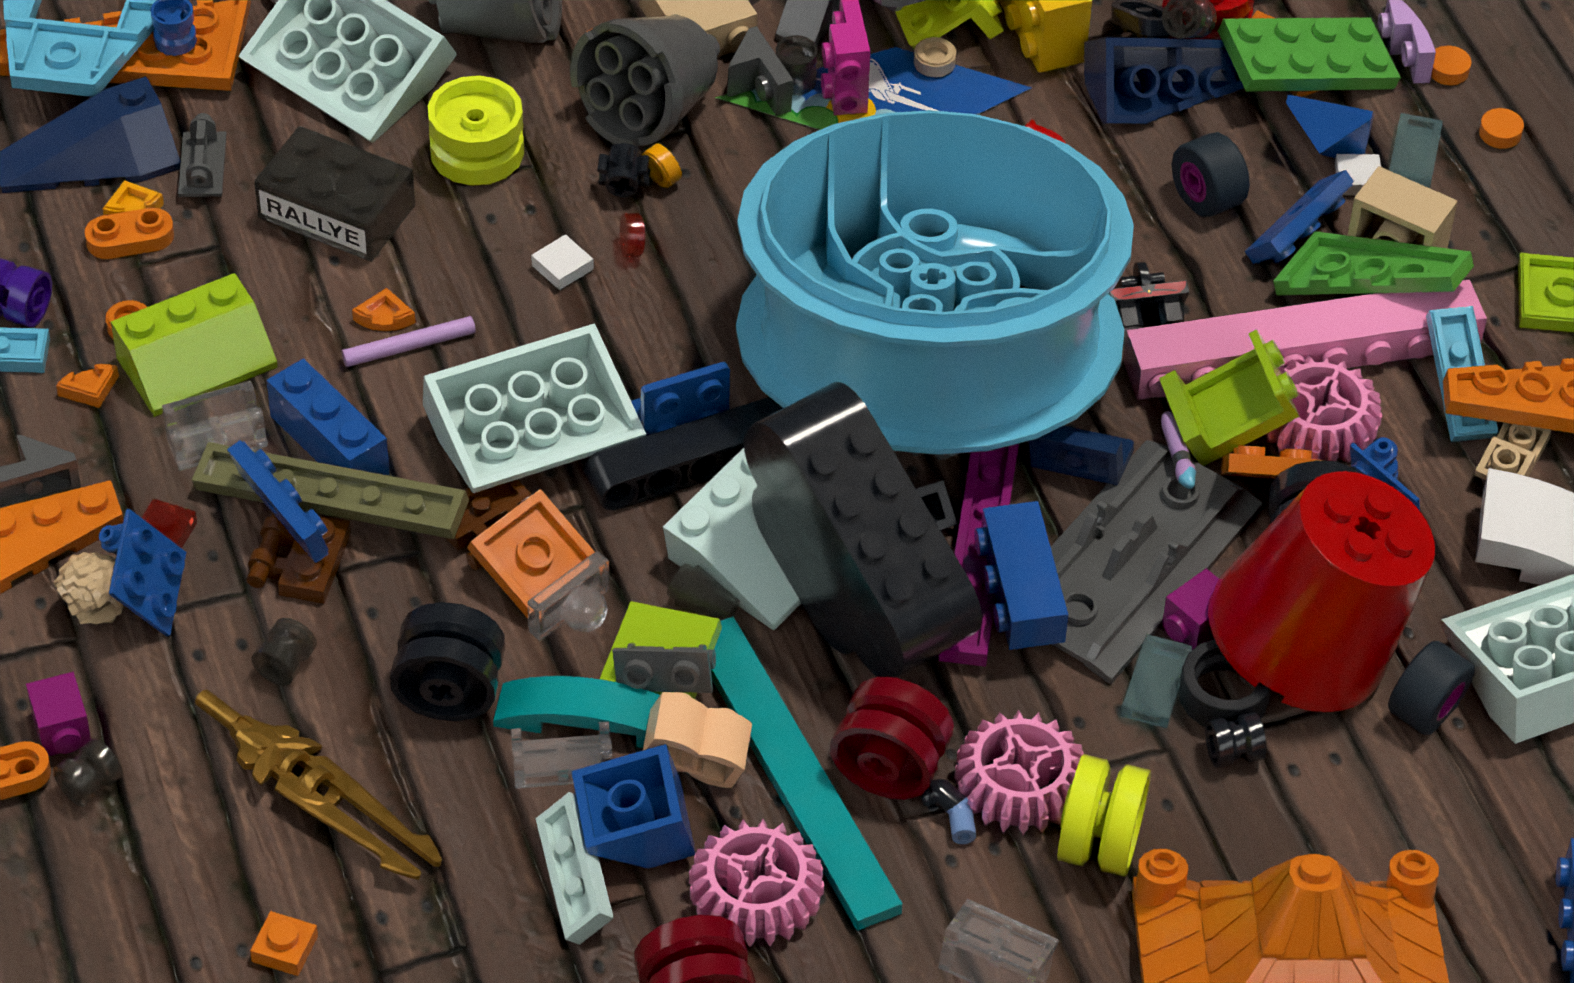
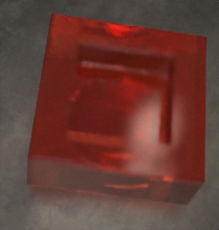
M154 498L141 517L180 548H183L197 525L196 511Z

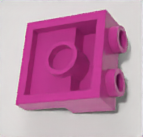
M840 0L839 11H833L829 42L822 43L824 68H828V73L821 74L822 95L824 99H831L834 116L868 112L870 47L859 0Z

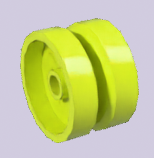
M481 75L466 76L445 83L433 93L427 106L431 162L441 175L453 182L470 186L488 185L507 178L519 168L524 157L523 111L521 98L513 87L491 77Z
M1083 754L1079 760L1073 782L1069 786L1060 823L1061 834L1057 853L1058 861L1083 866L1091 857L1096 838H1100L1098 863L1101 871L1126 877L1141 828L1149 791L1151 770L1125 765L1119 771L1111 793L1108 792L1111 774L1108 760Z

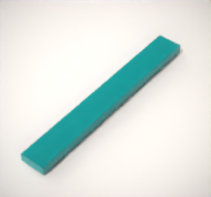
M734 616L721 620L722 630L714 648L716 652L715 669H711L712 681L728 709L735 711L738 715L752 723L749 745L806 844H813L816 859L821 860L823 873L854 927L858 931L902 914L903 904Z

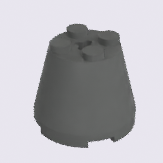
M428 0L431 5L437 4L439 26L443 34L455 33L537 44L548 40H555L560 30L562 0Z
M677 14L612 19L585 32L576 43L570 63L572 87H578L581 99L589 112L585 119L606 140L613 144L629 143L636 147L652 144L668 135L713 86L717 76V56L720 52V46L717 39L713 35L707 34L696 22Z

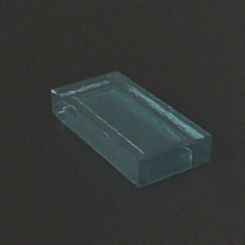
M1401 113L1389 171L1430 188L1443 121Z
M1146 634L1122 705L1121 716L1168 728L1180 690L1182 666L1188 653L1192 651V646Z

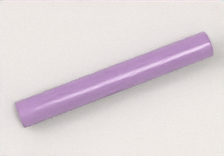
M471 316L344 349L342 350V358L346 367L474 334L476 333L475 324Z

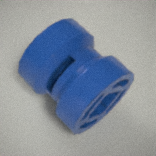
M189 0L155 1L150 9L152 25L155 27L153 31L155 47L160 52L172 56L183 55L191 51L197 42L191 2Z

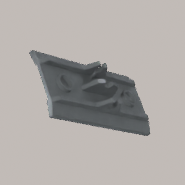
M1146 440L1132 455L1119 484L1107 483L1051 546L1068 611L1066 641L1051 645L1083 662L1088 669L1110 685L1162 626L1166 596L1204 569L1210 570L1261 511L1263 505L1260 500L1245 488L1192 459L1191 462L1195 465L1196 469L1195 486L1192 489L1183 487L1176 478V467L1168 446Z

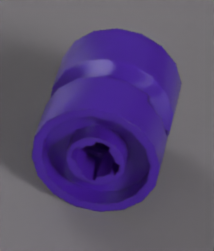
M0 258V316L4 315L7 321L35 327L44 317L52 295V279L50 274L29 266L17 268L14 262Z

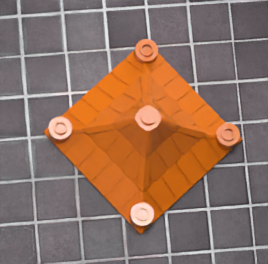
M1154 849L1145 853L1139 859L1137 877H1133L1132 897L1142 983H1449L1434 904L1439 866L1435 859L1422 851L1405 850L1395 854L1389 863L1387 881H1371L1369 883L1355 881L1350 872L1338 861L1330 856L1320 854L1295 856L1265 870L1252 878V881L1243 882L1232 880H1203L1196 882L1187 880L1188 864L1186 859L1179 853L1169 849Z

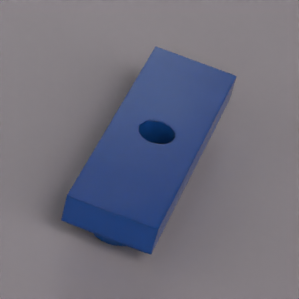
M1347 170L1319 180L1244 252L1251 262L1258 264L1272 259L1274 263H1278L1291 255L1296 249L1293 242L1297 238L1303 239L1313 233L1321 225L1318 218L1322 214L1328 215L1345 203L1346 200L1342 195L1353 186L1352 183L1354 182Z
M241 440L229 447L227 451L239 474L314 563L328 555L329 549L322 535L328 532L325 524L313 509L305 513L298 504L302 502V499L286 478L279 483L272 475L277 470L266 453L261 448L253 452Z

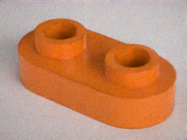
M145 208L99 216L87 224L84 232L88 251L93 256L101 259H113L159 251L169 246L174 239L172 217L168 212L159 208Z
M30 741L0 747V800L38 790L47 783L51 775V766L48 753L44 747Z

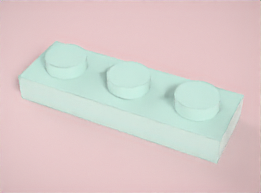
M568 792L536 818L565 940L580 945L614 919L599 858L598 856L588 854L586 850L576 794Z

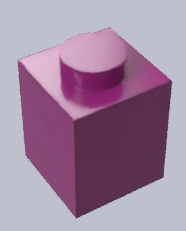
M1207 568L1167 595L1165 600L1162 626L1171 639L1178 643H1183L1191 651L1201 643L1214 640L1209 623L1208 605L1219 578Z
M74 671L26 683L31 713L41 746L47 751L48 756L60 753L67 754L79 748L92 745L88 718Z

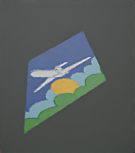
M894 47L870 54L868 112L834 116L831 99H824L822 95L821 74L828 73V68L824 67L791 76L793 79L791 111L777 116L766 101L760 100L756 89L734 96L726 94L715 98L821 130L833 124L885 113L932 110L978 115L1032 87L955 65L954 70L946 76L928 77L918 72L915 68L914 52Z

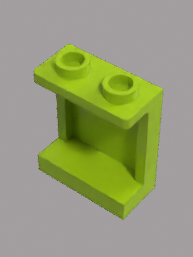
M1257 329L1248 333L1255 349L1185 385L1175 370L1159 378L1183 441L1199 464L1203 466L1234 451L1235 447L1239 445L1244 446L1300 417L1292 400L1298 397L1299 393L1287 372L1281 374L1279 369L1280 366L1285 364V360L1274 340L1266 343Z

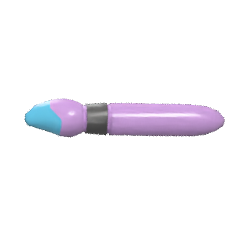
M1165 411L1162 414L1161 425L1171 458L1176 467V478L1183 487L1192 489L1195 486V465L1191 462L1188 447L1183 441L1173 413Z

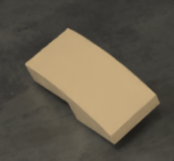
M1503 423L1497 437L1493 436L1474 475L1486 480L1488 469L1491 468L1528 477L1550 439L1551 430Z

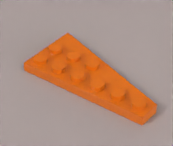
M197 0V5L193 6V25L196 30L197 42L191 51L183 55H166L155 47L154 34L152 32L109 83L123 84L147 77L151 86L231 91L251 0H228L213 3V0ZM122 11L104 13V20L81 23L80 17L65 19L64 22L117 27ZM6 29L0 30V75L10 76Z
M1574 358L1562 359L1561 364L1557 366L1543 367L1541 361L1525 362L1521 369L1505 370L1498 364L1447 369L1443 380L1446 414L1574 433Z

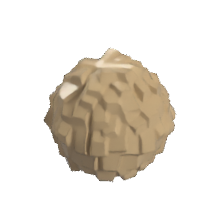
M83 552L80 555L73 554L69 557L68 562L59 569L60 575L54 580V586L57 587L61 598L68 604L67 608L71 615H76L80 624L92 623L99 625L112 623L117 615L122 614L123 604L109 595L116 557L98 552Z

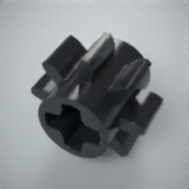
M629 143L612 145L609 155L599 154L597 172H599L598 184L605 185L607 191L614 196L629 197L636 195L638 185H649L651 169L648 166L650 157L642 155L638 147Z

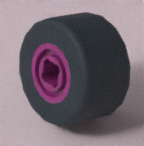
M1219 132L1209 133L1180 145L1173 153L1171 163L1172 176L1177 192L1197 215L1201 217L1217 215L1242 204L1248 197L1250 188L1249 171L1243 155L1229 137Z
M1430 642L1413 658L1397 681L1388 701L1389 711L1421 734H1432L1456 709L1466 694L1475 674L1474 664L1442 642Z

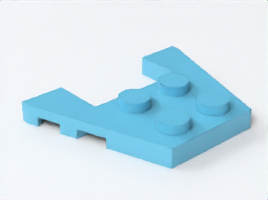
M3 0L12 88L93 97L100 93L154 31L155 27L152 25L150 9L157 0H126L117 27L36 19L42 0Z

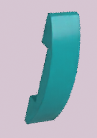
M541 676L517 679L503 683L493 720V727L541 733L543 723L635 735L636 747L643 748L650 709L660 695L644 689H635L626 684L594 678Z

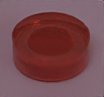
M623 213L621 215L620 245L624 257H641L644 253L645 227L643 218L639 213Z

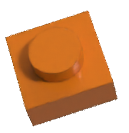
M270 911L250 950L251 961L299 976L318 938L317 925Z

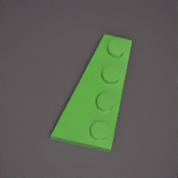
M1315 231L1273 282L1276 295L1454 292L1474 267L1471 251Z

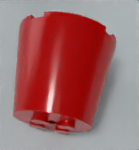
M1337 471L1315 478L1232 563L1217 581L1214 592L1209 599L1208 616L1212 634L1222 654L1247 682L1254 687L1260 682L1271 690L1283 695L1282 703L1309 711L1336 712L1355 707L1364 702L1381 683L1433 564L1435 542L1428 522L1419 509L1404 494L1374 477L1356 472Z

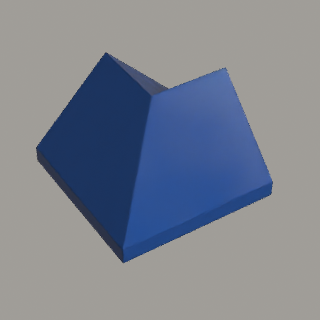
M1293 95L1287 96L1286 104L1320 155L1336 158V154L1366 153L1374 119L1373 111Z

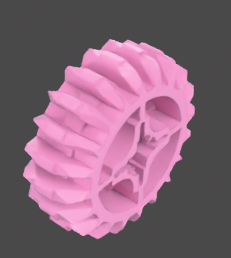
M1309 355L1303 364L1291 359L1286 368L1279 367L1281 374L1284 372L1289 374L1299 393V396L1292 400L1300 416L1266 434L1267 442L1277 443L1279 454L1284 449L1311 450L1312 459L1336 462L1337 458L1349 463L1351 460L1350 445L1352 443H1355L1362 450L1366 449L1368 444L1373 443V440L1377 437L1378 426H1380L1382 419L1380 393L1374 391L1373 380L1362 379L1361 369L1349 371L1347 370L1345 360L1335 365L1329 362L1327 356L1322 362H1314Z
M1019 710L1013 719H1007L999 712L994 724L982 719L978 730H969L964 744L958 749L956 760L958 765L955 766L954 775L956 784H958V790L968 798V805L973 810V814L982 812L984 825L995 820L999 821L1003 833L1010 825L1019 826L1018 828L1022 835L1025 834L1028 826L1034 825L1042 833L1048 826V821L1060 826L1066 795L1070 784L1073 782L1079 760L1084 754L1082 745L1074 744L1072 731L1059 732L1060 727L1058 726L1057 719L1048 724L1042 723L1039 712L1032 719H1024ZM1056 779L1052 784L1048 785L1049 780Z
M743 819L737 831H733L724 825L722 831H720V838L708 835L704 849H697V853L694 856V865H692V869L689 871V884H691L690 899L693 905L697 906V914L721 916L735 922L742 931L749 947L755 942V938H764L771 947L777 934L789 941L794 934V928L805 930L809 923V916H816L821 896L824 894V881H822L823 867L821 860L816 859L813 844L803 845V838L800 832L787 836V830L783 822L774 830L768 828L764 819L761 820L758 827H749ZM720 886L727 888V893L732 894L737 899L728 895Z

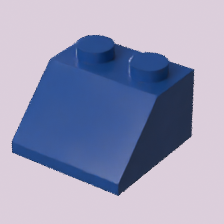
M666 744L571 771L588 854L648 869L696 854L681 780Z

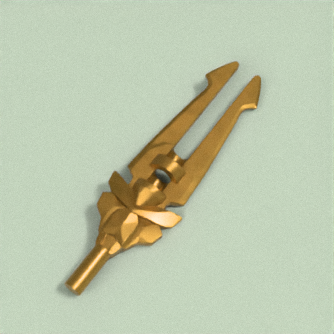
M208 689L198 694L195 699V705L230 730V735L235 740L239 750L236 761L244 770H253L252 777L260 785H263L272 776L277 780L275 791L307 813L379 856L381 859L380 868L416 880H419L421 876V871L338 809L336 806L343 798L435 867L441 866L442 858L429 835L412 833L363 786L327 756H312V754L322 749L321 744L310 738L299 737V731L289 725L273 726L247 715L242 716ZM296 763L304 769L299 777L291 772ZM321 782L329 788L324 796L316 791Z

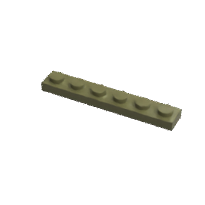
M208 442L192 478L196 490L264 503L239 474L227 451L231 446ZM266 453L277 470L272 475L279 483L286 478L293 485L302 499V502L298 505L304 511L313 509L316 513L454 539L469 502L466 491L462 489Z

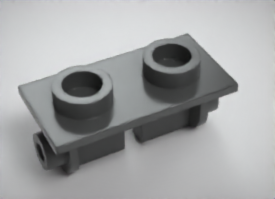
M200 113L196 115L190 122V132H183L178 197H222L227 131L217 132L216 124L208 114Z
M629 643L627 648H613L612 650L617 683L651 692H713L711 669H715L716 652L715 650L707 649L704 644H700L699 647L664 649V647L636 646L635 643Z

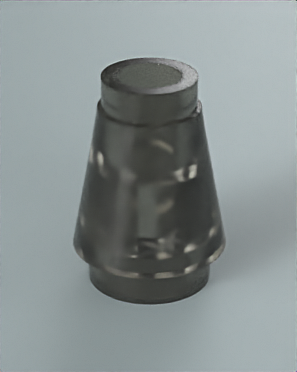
M684 563L674 576L667 591V596L675 600V606L703 616L718 618L720 621L734 616L740 605V600L734 597L730 591L700 565L692 567Z

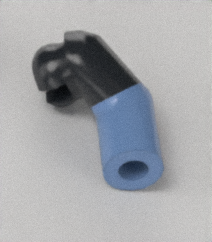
M932 780L931 785L920 796L924 807H928L930 811H936L942 807L949 815L952 840L957 844L971 843L976 838L973 810L968 805V798L961 794L948 780Z

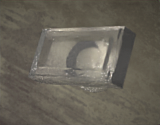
M597 551L527 602L529 633L541 641L564 623L578 632H590L600 627L608 611L603 594L609 591V560Z

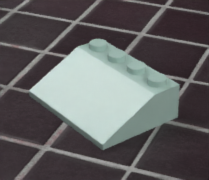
M278 0L238 57L373 143L434 88L457 53L443 35L387 0Z
M595 323L424 376L423 407L438 441L473 493L592 456L603 449L646 436V432Z
M743 448L663 526L668 558L774 631L801 604V601L758 528L752 508V494L757 484L750 472Z
M1574 574L1441 619V628L1453 650L1474 664L1475 674L1471 683L1489 716L1515 744L1574 723Z

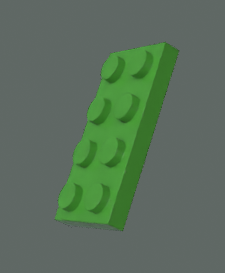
M1371 17L1223 19L1218 29V33L1246 92L1395 89L1401 78Z

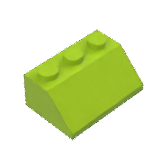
M235 273L111 321L116 358L154 417L278 368L277 359L256 305Z

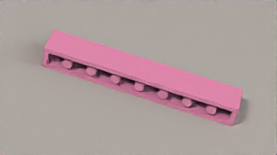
M1469 279L1463 280L1454 292L1375 293L1127 330L1123 362L1137 400L1153 397L1161 398L1166 397L1159 380L1160 377L1175 370L1186 385L1255 349L1248 333L1256 329L1266 343L1274 340L1285 360V364L1280 366L1282 368H1286L1291 359L1303 364L1308 355L1314 362H1322L1327 356L1329 362L1335 365L1345 360L1346 367L1352 368L1365 365H1379L1385 362L1411 358L1419 359L1433 355L1426 320L1429 310L1473 306L1480 343L1482 342L1487 317Z

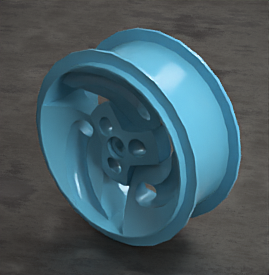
M932 110L877 114L833 124L795 140L766 161L744 190L737 227L744 257L757 275L742 295L736 322V334L742 362L761 390L783 408L833 382H841L854 390L862 399L893 451L936 455L990 451L1037 439L1076 420L1105 395L1121 366L1125 329L1115 300L1109 293L1115 288L1131 260L1134 223L1124 195L1102 168L1066 143L1026 126L976 114Z

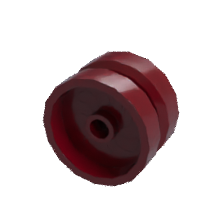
M875 677L863 681L855 690L846 708V716L839 723L830 741V755L837 769L849 781L867 792L889 799L907 800L921 796L930 786L938 769V760L944 755L953 736L954 722L948 709L942 702L919 685L894 677Z
M694 915L677 918L655 928L641 939L634 950V965L639 983H756L753 970L747 964L748 952L742 931L735 922L721 916Z

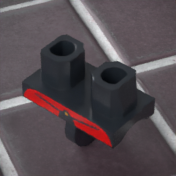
M1143 261L1135 262L1133 276L1120 277V288H1115L1109 293L1115 300L1125 329L1124 336H1126L1127 330L1144 327L1142 314L1155 313L1158 326L1184 322V304L1190 292L1187 280L1165 283L1164 273L1149 274L1148 266Z

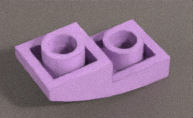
M1387 0L1385 13H1379L1378 33L1381 38L1386 39L1389 55L1401 54L1403 66H1409L1413 83H1430L1436 51L1428 31L1418 16L1404 1Z

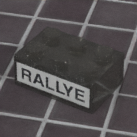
M302 126L295 130L254 181L258 218L370 262L375 259L416 206L412 168Z

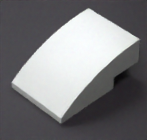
M1489 468L1482 496L1475 562L1520 569V582L1539 585L1574 574V493L1538 479Z

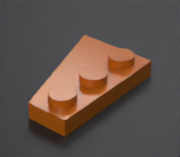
M111 480L0 508V594L11 589V581L30 571L33 575H36L49 568L48 561L68 550L78 552L99 540L101 529L106 525L123 524V514Z

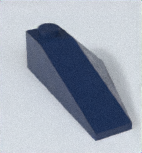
M1106 37L1084 42L1085 86L1103 124H1146L1168 114L1185 110L1196 104L1244 88L1222 40Z
M147 77L105 89L1 150L0 189L2 193L55 189L60 182L84 180L85 186L100 185V179L125 177L126 181L131 183L142 182L179 170L181 161L162 104Z

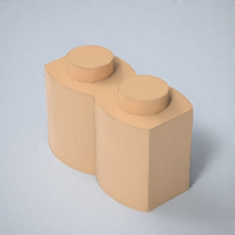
M662 692L650 709L643 750L666 744L677 772H687L695 779L709 785L732 788L745 771L752 723L731 709L707 708L704 704L686 693Z

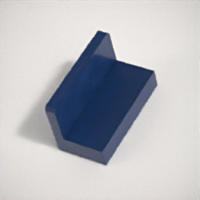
M1062 426L1029 441L1031 467L1118 485L1134 451V442L1130 439Z

